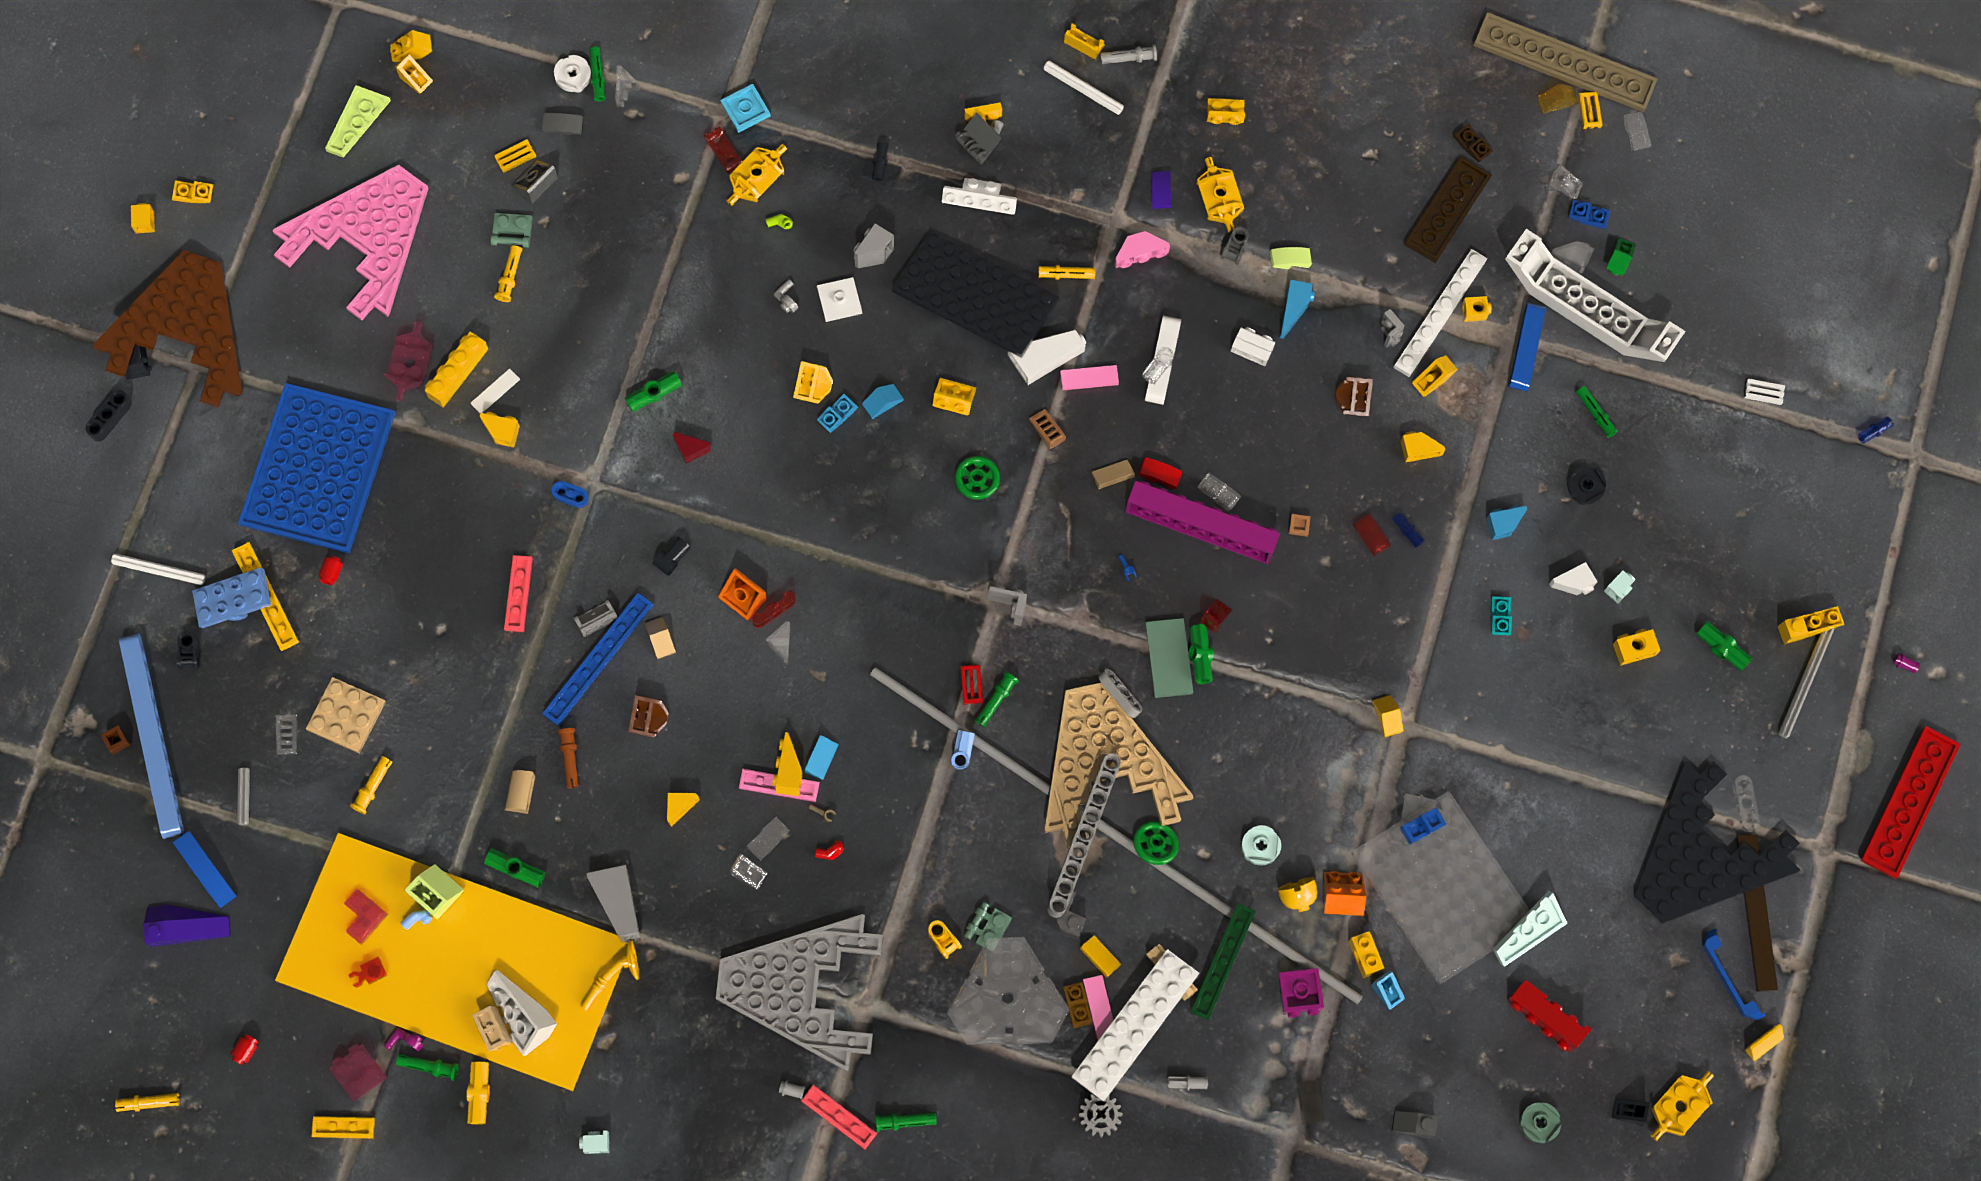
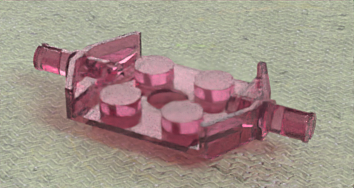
M415 321L413 332L394 337L395 345L385 377L397 387L395 396L397 401H403L405 391L423 386L433 346L421 336L420 332L423 323H418V321ZM407 360H414V366L410 368L405 366Z

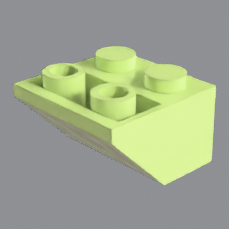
M434 864L419 874L405 891L438 920L462 894L464 889Z

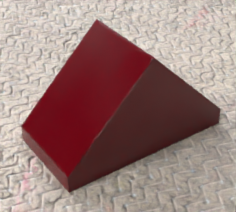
M676 432L673 433L674 442L686 464L711 451L710 442Z

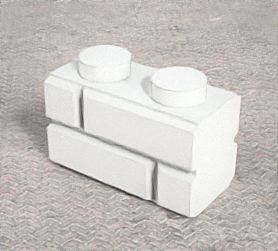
M1241 327L1231 352L1266 366L1275 342L1267 335L1260 336L1255 334L1256 332L1251 328L1246 327L1244 329Z

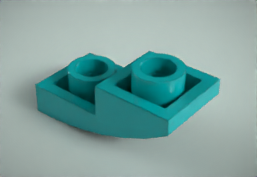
M1492 596L1491 635L1511 636V597Z

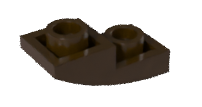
M1469 124L1453 135L1460 146L1477 162L1482 161L1493 152L1483 137L1479 138Z

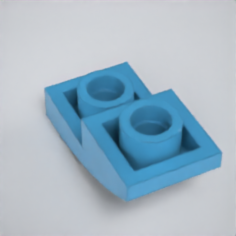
M843 394L832 407L829 406L821 414L817 421L831 433L857 410L858 406Z

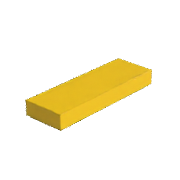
M313 1116L312 1137L374 1139L375 1118Z

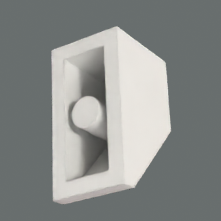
M1585 562L1554 578L1549 585L1552 588L1574 595L1581 593L1586 595L1594 590L1593 587L1597 580Z

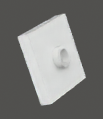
M853 277L817 285L826 322L862 314Z

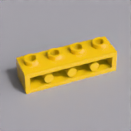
M471 331L467 336L464 335L458 348L449 354L448 361L445 365H441L438 368L435 378L429 380L425 386L427 397L443 408L488 350L486 341Z

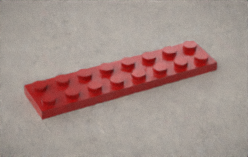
M1927 726L1923 727L1862 855L1861 862L1894 879L1899 877L1957 754L1960 743Z

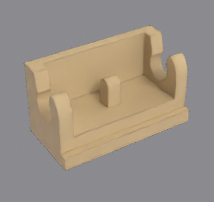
M488 1006L472 1015L488 1051L500 1050V1047L513 1043L497 1007Z

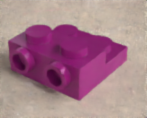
M1319 969L1279 972L1283 1015L1288 1014V1018L1299 1017L1300 1013L1307 1012L1309 1016L1320 1014L1319 1011L1323 1010L1324 1003Z

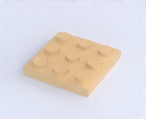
M332 677L306 730L360 754L386 701Z

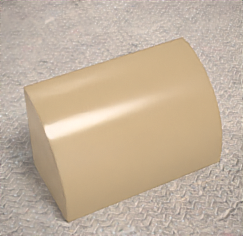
M523 770L512 771L505 806L506 811L528 814L535 781V774L533 772Z

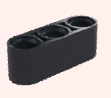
M122 390L112 392L88 421L85 429L94 441H103L128 412L132 402L127 394ZM124 398L122 403L117 404L119 399ZM108 413H112V416L110 418L105 419V416ZM100 428L99 432L93 433L94 429Z

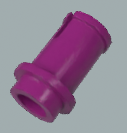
M1898 653L1893 661L1897 668L1902 667L1914 674L1920 666L1919 662L1905 657L1903 653Z

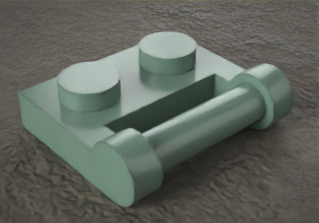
M495 213L491 245H522L524 248H529L532 215ZM499 234L524 235V237H499Z

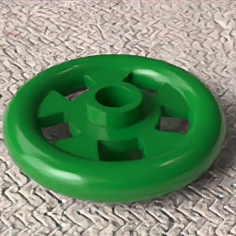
M983 456L966 458L958 465L955 472V484L958 490L964 496L971 499L979 500L991 496L997 490L1000 483V473L993 461ZM974 464L976 468L969 472L967 467ZM984 465L990 469L988 473L981 469ZM968 476L969 483L964 484L962 477ZM980 476L981 479L979 481L974 480V477ZM987 478L992 480V483L989 487L984 485L987 481ZM972 486L981 487L980 492L972 491Z
M1151 821L1144 823L1136 830L1133 837L1136 853L1149 864H1167L1176 857L1179 850V840L1176 833L1168 825L1161 826L1160 822ZM1151 830L1153 834L1147 837L1145 832ZM1160 831H1163L1165 834H1167L1166 839H1164V837L1159 834ZM1146 842L1148 849L1144 850L1141 843ZM1166 844L1171 846L1169 852L1164 850ZM1152 852L1160 853V857H1153Z

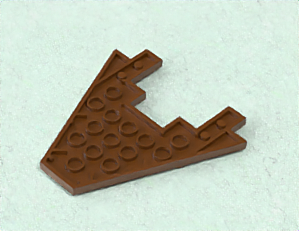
M183 250L94 343L93 349L110 354L105 371L124 377L134 344L153 350L158 334L193 345L195 349L190 363L209 369L199 402L218 408L223 392L238 397L242 394L221 262Z

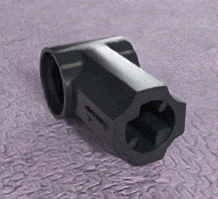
M677 537L665 551H661L655 557L652 564L669 576L691 547L685 540Z

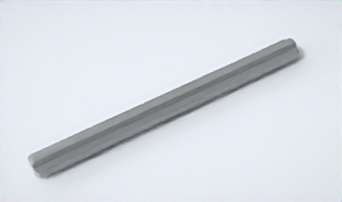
M1835 628L1820 633L1778 735L1783 738H1788L1791 734Z

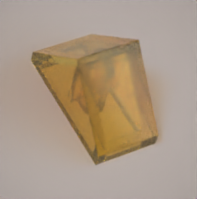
M1557 84L1538 96L1543 113L1579 103L1573 87L1564 84Z

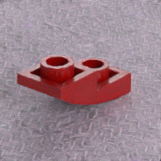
M1145 457L1138 474L1153 483L1159 481L1174 490L1178 486L1182 471L1166 463Z

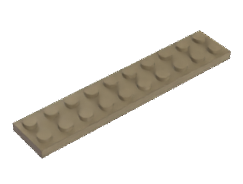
M1488 12L1473 45L1590 92H1597L1600 96L1641 112H1645L1658 79Z

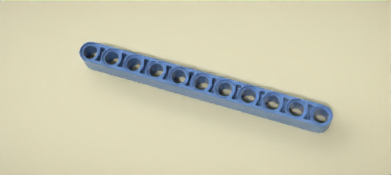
M137 633L119 638V644L162 838L166 839L184 834L145 650L142 638Z

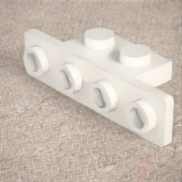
M965 178L962 188L944 186L942 203L1015 214L1017 198L999 195L1001 184Z

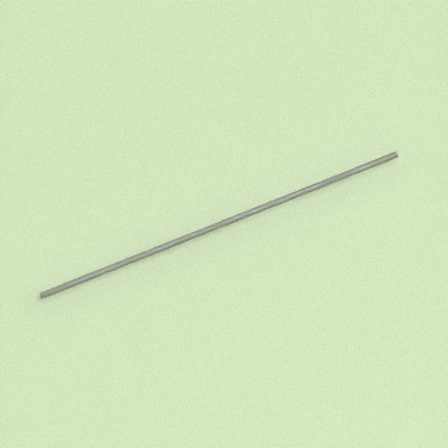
M875 667L870 674L872 677L958 734V730L971 732ZM977 735L974 736V746L1049 796L1051 785ZM1080 805L1078 806V809L1081 817L1084 811V807ZM1093 814L1086 815L1088 820H1096ZM1100 819L1097 829L1138 856L1131 839ZM1150 864L1230 919L1232 918L1235 909L1168 864ZM1251 922L1248 929L1249 932L1304 969L1318 968L1320 980L1358 1005L1363 997L1362 995L1254 922Z

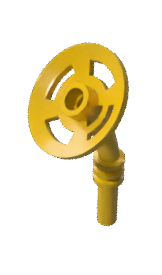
M632 940L628 943L627 955L622 956V959H619L601 977L598 976L599 980H596V984L592 985L593 989L582 1003V1008L585 1010L589 1009L597 995L603 992L602 988L606 987L605 984H608V980L623 966L624 968L629 967L633 977L639 980L637 956Z

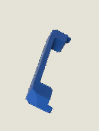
M1714 928L1707 932L1702 947L1741 1016L1759 1020L1765 1016V1012L1761 1014L1754 1001L1744 1005L1714 953V950L1722 945L1715 933L1718 930Z

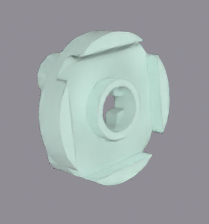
M1262 825L1255 826L1244 835L1241 843L1242 852L1245 859L1251 863L1261 866L1267 865L1278 857L1281 851V840L1272 828ZM1261 840L1264 845H1267V848H1263L1262 851L1256 847V844H1259Z

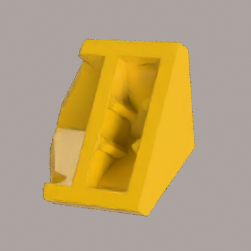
M801 361L793 398L819 403L830 393L833 380L827 367Z

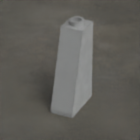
M626 865L587 873L589 883L620 941L629 943L630 940L634 942L636 938H640Z

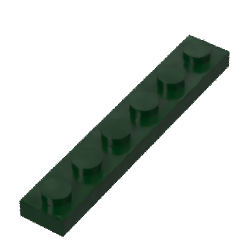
M1237 904L1190 1013L1209 1021L1256 913L1255 910L1242 904Z

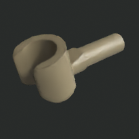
M812 804L809 806V809L822 815L826 822H832V820L826 817L827 813L836 815L833 810L825 811Z

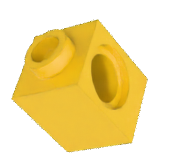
M138 203L137 205H131V227L135 233L155 232L154 210L150 204Z
M1487 296L1464 298L1462 303L1464 322L1487 319L1488 315L1491 314V303H1488ZM1477 306L1481 311H1476L1473 307Z

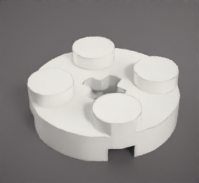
M570 55L569 58L560 59L554 68L556 84L568 92L578 93L583 91L591 80V70L587 61L577 55ZM575 70L577 75L570 77L568 73Z

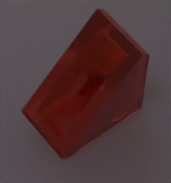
M1216 600L1203 614L1200 624H1204L1216 634L1232 612V609Z

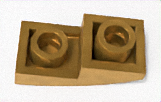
M1083 982L1064 986V994L1073 1029L1093 1024Z

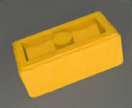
M1095 935L1080 947V950L1106 978L1121 965Z
M1780 1024L1773 1026L1745 1048V1051L1753 1061H1756L1783 1040L1782 1026Z

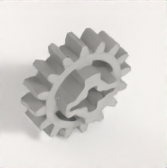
M1093 1094L1091 1095V1101L1085 1099L1086 1106H1080L1084 1113L1079 1114L1080 1118H1084L1080 1124L1087 1125L1085 1131L1092 1130V1136L1097 1132L1100 1138H1102L1104 1132L1110 1136L1111 1129L1116 1132L1117 1127L1115 1124H1121L1122 1121L1118 1117L1123 1115V1113L1117 1111L1121 1108V1105L1115 1106L1114 1104L1116 1098L1109 1100L1108 1096L1104 1101L1106 1103L1104 1106L1096 1104V1102L1103 1101L1096 1098ZM1088 1109L1092 1113V1119L1090 1121L1087 1117ZM1107 1109L1104 1114L1105 1119L1101 1117L1095 1121L1097 1111L1102 1112ZM1111 1109H1112L1113 1112H1114V1120H1113V1121H1112V1119L1109 1117V1111H1110ZM1097 1124H1104L1107 1127L1097 1128L1095 1126Z

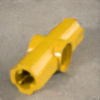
M471 1062L470 1084L467 1087V1101L469 1102L468 1124H486V1109L490 1096L488 1062Z

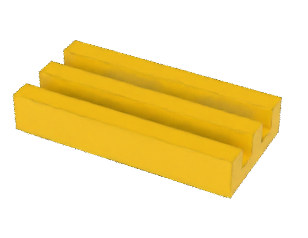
M1597 92L1579 93L1578 100L1583 129H1587V127H1590V129L1594 127L1601 128L1602 119ZM1591 96H1593L1596 122H1594L1592 106L1590 100ZM1584 97L1586 98L1589 122L1587 121Z
M524 140L494 155L502 172L505 173L535 158L536 154L529 141ZM527 152H530L529 154H527V155H525V156H523V157H521V158H519V159H517V160H515V161H513V162H511V163H509V164H507V165H505V166L503 165V164H505V163H507V162H509V161H511V160H514V159L518 158L519 156H521V155H523V154H525V153H527Z

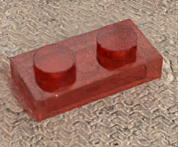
M1370 514L1354 523V528L1373 556L1378 555L1391 546Z

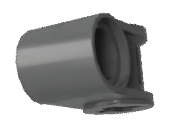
M1237 227L1233 230L1223 250L1221 259L1226 258L1234 261L1236 265L1239 264L1249 236L1247 229ZM1241 235L1244 239L1240 241L1235 236Z

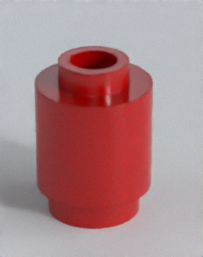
M335 556L324 558L319 572L320 582L331 586L334 585V582H337L343 566L340 558Z
M244 1034L243 1037L239 1038L230 1053L233 1055L232 1060L240 1065L244 1062L248 1064L258 1048L257 1044L259 1041Z

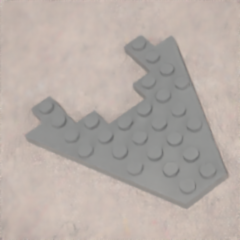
M862 914L722 958L719 965L716 1000L835 1066L849 1071L851 1053L871 1055L873 1034L833 1030L835 1010L815 1008L819 970L839 972L841 952L881 956L883 935L863 933L865 915Z

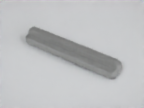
M248 768L238 769L237 824L241 826L249 824L250 770Z

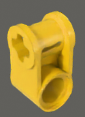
M936 920L929 925L928 935L945 959H948V955L957 948H962L960 942L942 921ZM933 926H940L943 932L940 935H934L931 929Z

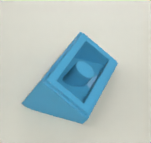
M820 735L805 768V773L823 780L839 744Z

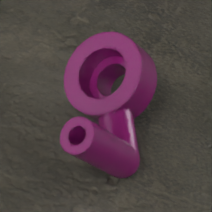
M397 1028L384 1044L385 1048L391 1050L398 1039L401 1038L419 1052L423 1047L421 1043L423 1039L414 1032L410 1035L403 1029Z

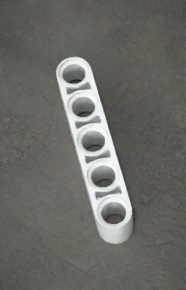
M1163 315L1145 398L1147 402L1164 404L1181 319Z

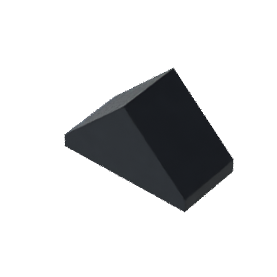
M1616 1099L1612 1118L1643 1126L1649 1122L1652 1103Z

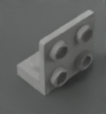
M999 585L989 586L988 600L1013 605L1011 618H1014V625L1021 626L1027 594L1018 589L1010 591L1005 590V587Z

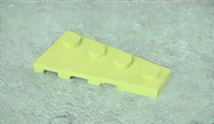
M356 85L327 143L326 151L344 158L389 104L390 98Z

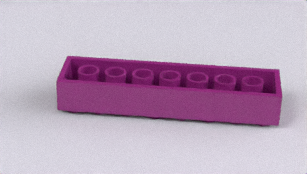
M1135 481L1125 513L1268 565L1280 535L1274 528L1261 527L1255 521L1242 520L1236 514L1229 515L1223 513L1219 508H1209L1200 501L1195 500L1193 502L1187 500L1181 494L1174 495L1168 493V490L1164 488H1154L1145 481Z

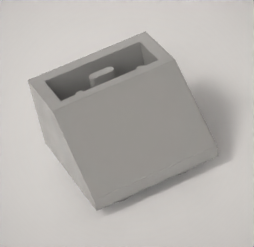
M874 224L872 228L869 227L865 232V238L862 243L858 242L854 248L855 267L857 268L884 264L894 250V235L879 225Z

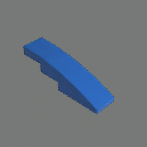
M187 831L173 841V844L220 908L237 897L190 831Z

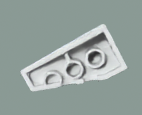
M498 970L494 971L487 986L496 1006H500L504 1014L502 1019L504 1024L508 1023L510 1027L512 1042L521 1054L525 1056L550 1037L557 1023L538 1002Z

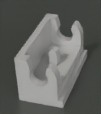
M606 600L605 603L578 617H574V620L583 637H586L613 623L618 617L609 600Z

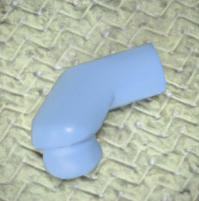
M426 910L412 912L401 922V925L408 930L417 921L428 924L431 922L432 917Z

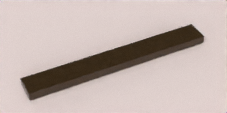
M1757 834L1736 837L1738 848L1745 842L1760 856ZM1764 886L1744 893L1756 991H1777L1778 986Z

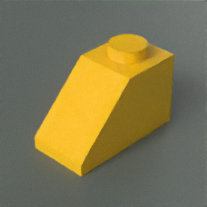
M1445 355L1437 358L1412 384L1425 397L1447 381L1458 369Z
M1407 432L1400 441L1405 462L1442 456L1445 451V447L1422 432Z

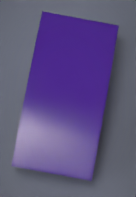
M1170 171L1152 172L1153 209L1171 208Z

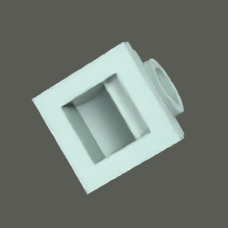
M1622 571L1607 586L1604 592L1619 604L1633 589L1630 585L1635 581V578L1630 573Z
M598 1131L588 1132V1135L579 1139L580 1149H583L585 1154L609 1153V1132L603 1131V1135H600Z

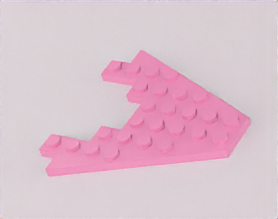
M397 165L273 229V233L284 241L274 256L290 268L313 240L329 250L339 237L343 238L366 255V258L356 270L369 280L346 307L347 310L361 321L374 307L388 317L429 188L407 170Z

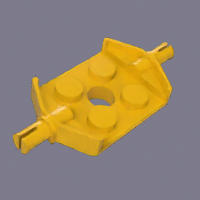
M781 144L775 151L756 147L729 175L733 194L726 200L727 203L733 206L740 198L758 202V198L781 174L784 175L780 156L787 150L786 146ZM753 169H760L762 171L759 176H754L751 172Z
M1209 157V159H1205L1208 169L1197 179L1196 184L1199 186L1208 214L1207 219L1226 224L1228 234H1231V231L1233 232L1235 229L1233 220L1244 209L1233 171L1217 168V166H1214L1212 157ZM1222 189L1226 194L1218 196L1216 190Z
M1706 1071L1701 1079L1698 1080L1682 1075L1652 1107V1112L1658 1124L1657 1129L1650 1135L1652 1138L1654 1137V1140L1657 1141L1665 1132L1678 1136L1685 1135L1687 1130L1712 1104L1706 1084L1714 1077L1713 1074ZM1677 1101H1682L1685 1104L1684 1112H1679L1676 1109Z

